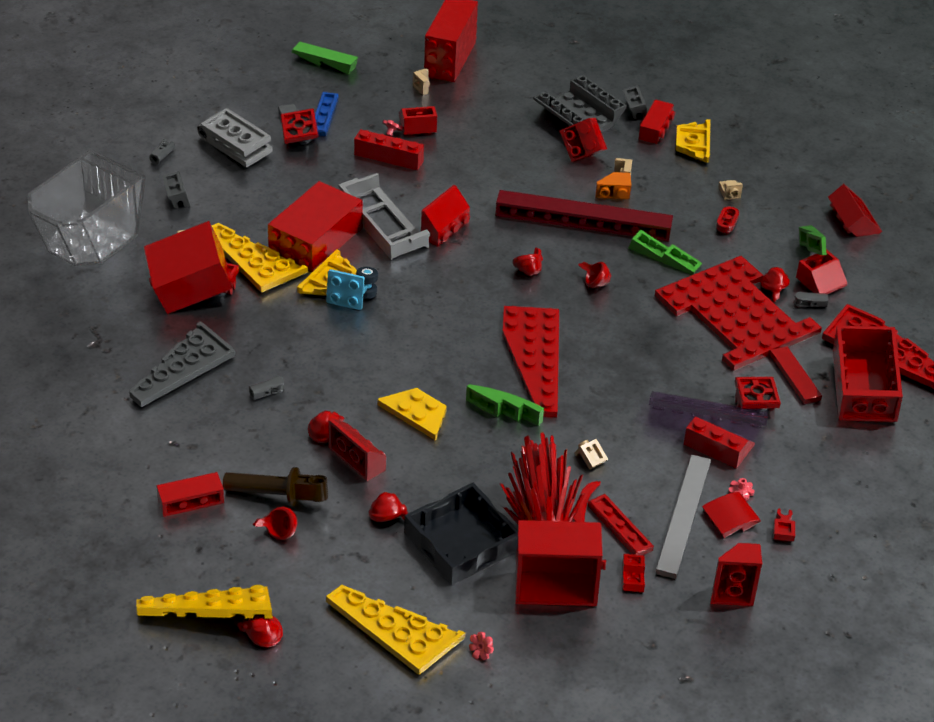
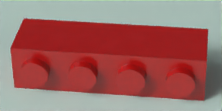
M360 129L354 138V155L418 171L424 161V144Z

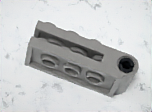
M228 108L197 126L198 134L203 140L246 168L273 152L272 146L268 144L271 141L269 134Z

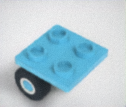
M361 267L357 269L355 275L330 269L328 271L326 302L361 310L363 308V299H370L377 295V286L374 283L378 280V271L372 267Z

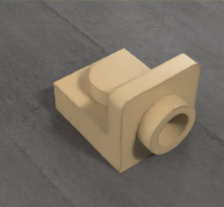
M427 68L413 72V87L422 95L428 94L430 86L428 79L429 70Z
M616 158L614 172L630 173L631 175L632 160Z
M736 180L719 182L718 187L724 200L741 198L743 188L741 182L737 183Z
M597 439L590 442L589 440L581 442L578 445L579 448L574 452L575 456L581 455L589 469L599 466L608 460Z

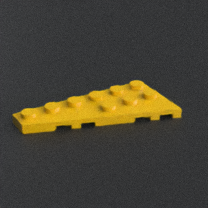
M220 223L212 225L222 245L224 255L232 264L239 265V271L261 293L308 273L307 266H299L295 264V260L291 258L285 259L280 256L279 252L259 242L255 244L250 241L249 237H241L235 233V230Z
M253 585L250 588L244 589L232 587L224 591L211 589L204 593L190 591L184 595L169 593L163 595V597L143 596L141 599H136L137 616H165L168 612H173L177 614V617H185L186 613H197V617L231 618L235 614H241L245 618H253L255 614H265L266 619H273L268 587H263L262 585Z
M340 585L326 596V602L418 675L465 639L466 633L458 630L455 632L448 629V626L439 623L437 625L427 621V617L395 606V608L385 604V601L380 599L375 601L365 597V593L344 585Z

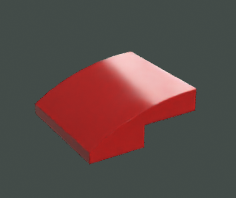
M740 492L721 496L702 506L704 512L723 538L728 537L739 529L744 532L761 522Z

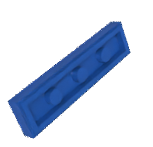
M322 92L315 112L319 136L326 137L339 99V94Z

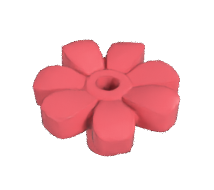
M388 119V121L383 120L382 122L388 128L386 132L388 136H392L396 130H403V126L394 123L392 120Z
M740 478L738 482L733 480L730 483L728 493L740 492L747 501L750 496L754 495L753 484L747 482L745 478Z
M478 632L477 635L473 634L470 636L472 644H469V649L474 651L472 654L473 658L479 659L481 657L482 660L488 659L489 654H492L494 651L492 637H485V632Z

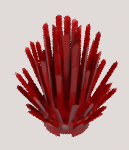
M542 432L540 434L541 444L539 445L530 440L528 435L525 436V447L521 446L522 451H520L519 465L515 454L511 452L513 469L519 489L510 472L508 476L515 490L513 494L510 488H505L503 484H500L507 496L506 500L514 512L507 507L503 508L517 524L518 520L572 522L584 497V493L579 496L570 514L583 474L580 475L578 482L575 479L572 485H570L565 502L571 471L570 466L566 470L567 449L564 451V457L561 455V457L556 459V444L554 443L553 435H551L550 444H548V438H545V434Z

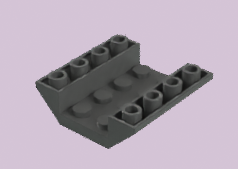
M584 75L570 80V90L564 94L553 97L545 91L533 97V100L569 126L588 118H596L601 132L612 128L627 106Z

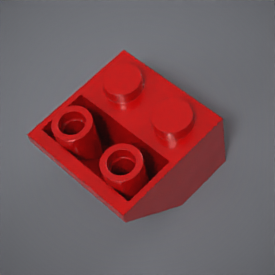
M435 106L402 108L399 111L401 126H403L404 135L437 132Z
M588 118L560 130L571 162L607 150L596 118Z
M827 249V255L816 253L800 260L798 264L796 278L813 293L829 294L847 286V280L839 259Z

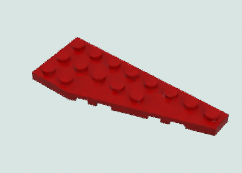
M846 304L823 332L822 339L834 344L837 325L887 326L881 318ZM895 329L900 374L934 389V361L928 357L929 354L911 340L897 334L898 331Z
M504 306L502 336L507 342L509 352L511 351L513 362L521 380L525 383V389L531 397V402L544 408L543 417L557 418L559 309Z

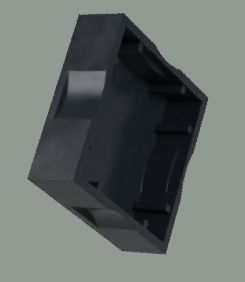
M474 482L448 494L439 501L429 503L406 514L404 518V533L451 585L517 553L518 529L504 514L500 513L493 506L490 499Z

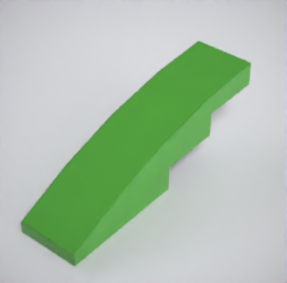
M467 385L466 401L496 417L504 414L517 422L524 418L537 426L543 422L544 408L529 400L488 387Z

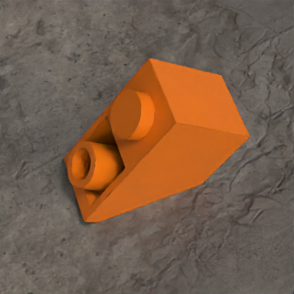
M613 172L597 181L595 198L630 199V173Z

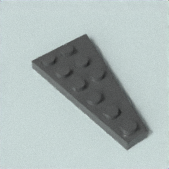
M199 321L196 324L197 327L193 331L190 330L186 334V338L182 342H178L161 359L162 362L158 366L155 365L151 369V373L147 377H143L129 391L130 398L143 407L236 356L235 349Z

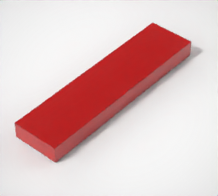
M788 346L770 350L771 358L803 404L821 401L822 394Z
M606 494L588 501V507L631 554L646 555L653 551L654 546Z

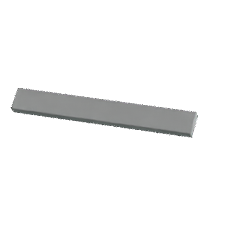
M691 455L656 568L657 575L673 579L677 578L711 459Z

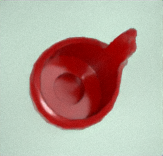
M536 247L534 254L514 258L512 261L513 266L527 276L540 273L543 260L541 249Z
M586 262L578 264L579 267L587 271L585 283L589 288L606 286L610 282L611 273L604 262H597L592 265Z
M779 267L770 268L761 279V286L773 292V302L780 298V291L790 283L787 274Z
M326 410L319 413L308 424L309 437L320 444L329 443L328 420L334 418L343 422L345 418L336 412Z
M388 492L381 493L372 502L369 509V517L376 522L390 521L399 516L404 520L405 515L408 514L406 505L401 504L396 494Z
M283 506L275 508L263 518L256 519L253 526H265L273 538L285 540L293 536L298 522L295 513L290 508Z
M257 614L253 618L237 624L239 630L246 632L249 639L259 647H274L283 636L281 623L273 615V619H266L265 614Z

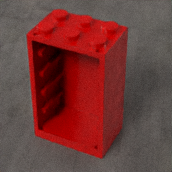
M445 0L425 35L424 69L427 68L429 70L428 77L450 82L456 81L476 43L478 1Z
M318 181L268 224V247L279 252L281 257L285 259L291 258L295 260V264L299 266L305 265L308 267V271L313 272L336 249H340L363 228V200Z
M837 325L833 346L838 420L898 422L903 395L895 327Z

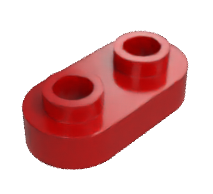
M731 206L724 207L717 219V230L722 233L733 231L739 218V210Z

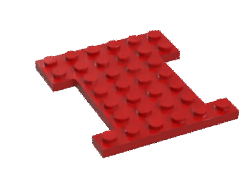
M738 256L655 290L654 296L675 316L692 311L732 349V351L723 354L722 361L733 371L769 356L772 349L785 346L790 347L820 334L822 327L811 317L795 323L755 287L754 284L761 282L764 275L743 256Z

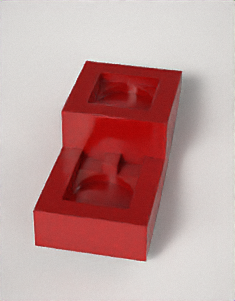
M623 554V591L644 592V555Z

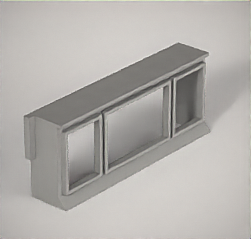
M378 173L339 184L341 191L360 198L374 193L381 201L363 209V228L391 261L394 257L423 246L429 248L430 232L427 229L421 232L417 231L379 187ZM386 207L405 230L386 236L368 213ZM410 235V236H408V237H405V238H403V239L397 240V241H395V242H391V241L396 240V239H399V238H401V237Z

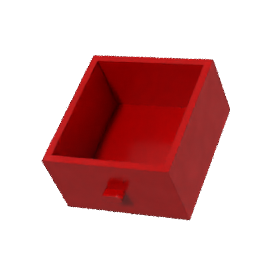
M210 221L144 246L150 273L151 287L153 286V290L167 314L233 289L222 245Z
M518 520L515 604L597 606L601 569L606 570V559L602 560L601 523ZM575 573H580L579 585L574 584Z

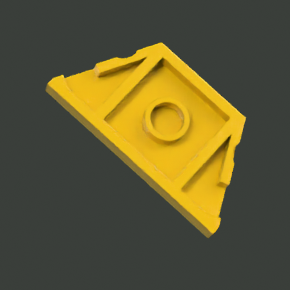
M710 119L698 125L697 122L677 125L676 151L709 163Z
M336 249L297 286V293L327 296L328 271L330 269L355 275L357 270L354 266L350 265L347 258L343 259L341 252Z
M418 388L381 397L377 401V405L433 440L437 439L439 428H441L446 414L447 406Z

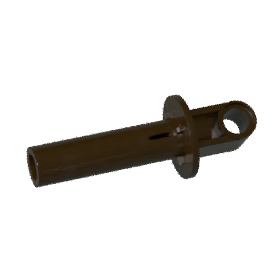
M293 467L288 477L226 472L223 477L224 491L287 495V501L290 506H296L299 500L323 502L328 499L327 477L324 475H303L298 467Z

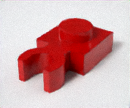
M778 508L776 519H774L773 539L794 542L795 521L791 520L792 510H789L788 515L781 514V509Z

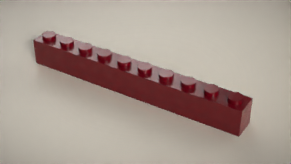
M506 190L499 191L495 216L633 237L642 230L656 240L669 242L673 215Z

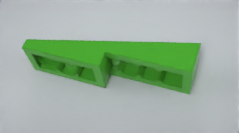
M299 42L292 49V53L318 66L325 63L348 75L356 67L358 60L356 56L304 42Z
M812 225L799 227L800 245L806 246L808 251L827 255L826 237Z
M642 230L632 238L628 249L690 275H694L702 265L700 261L672 244L670 247H667Z

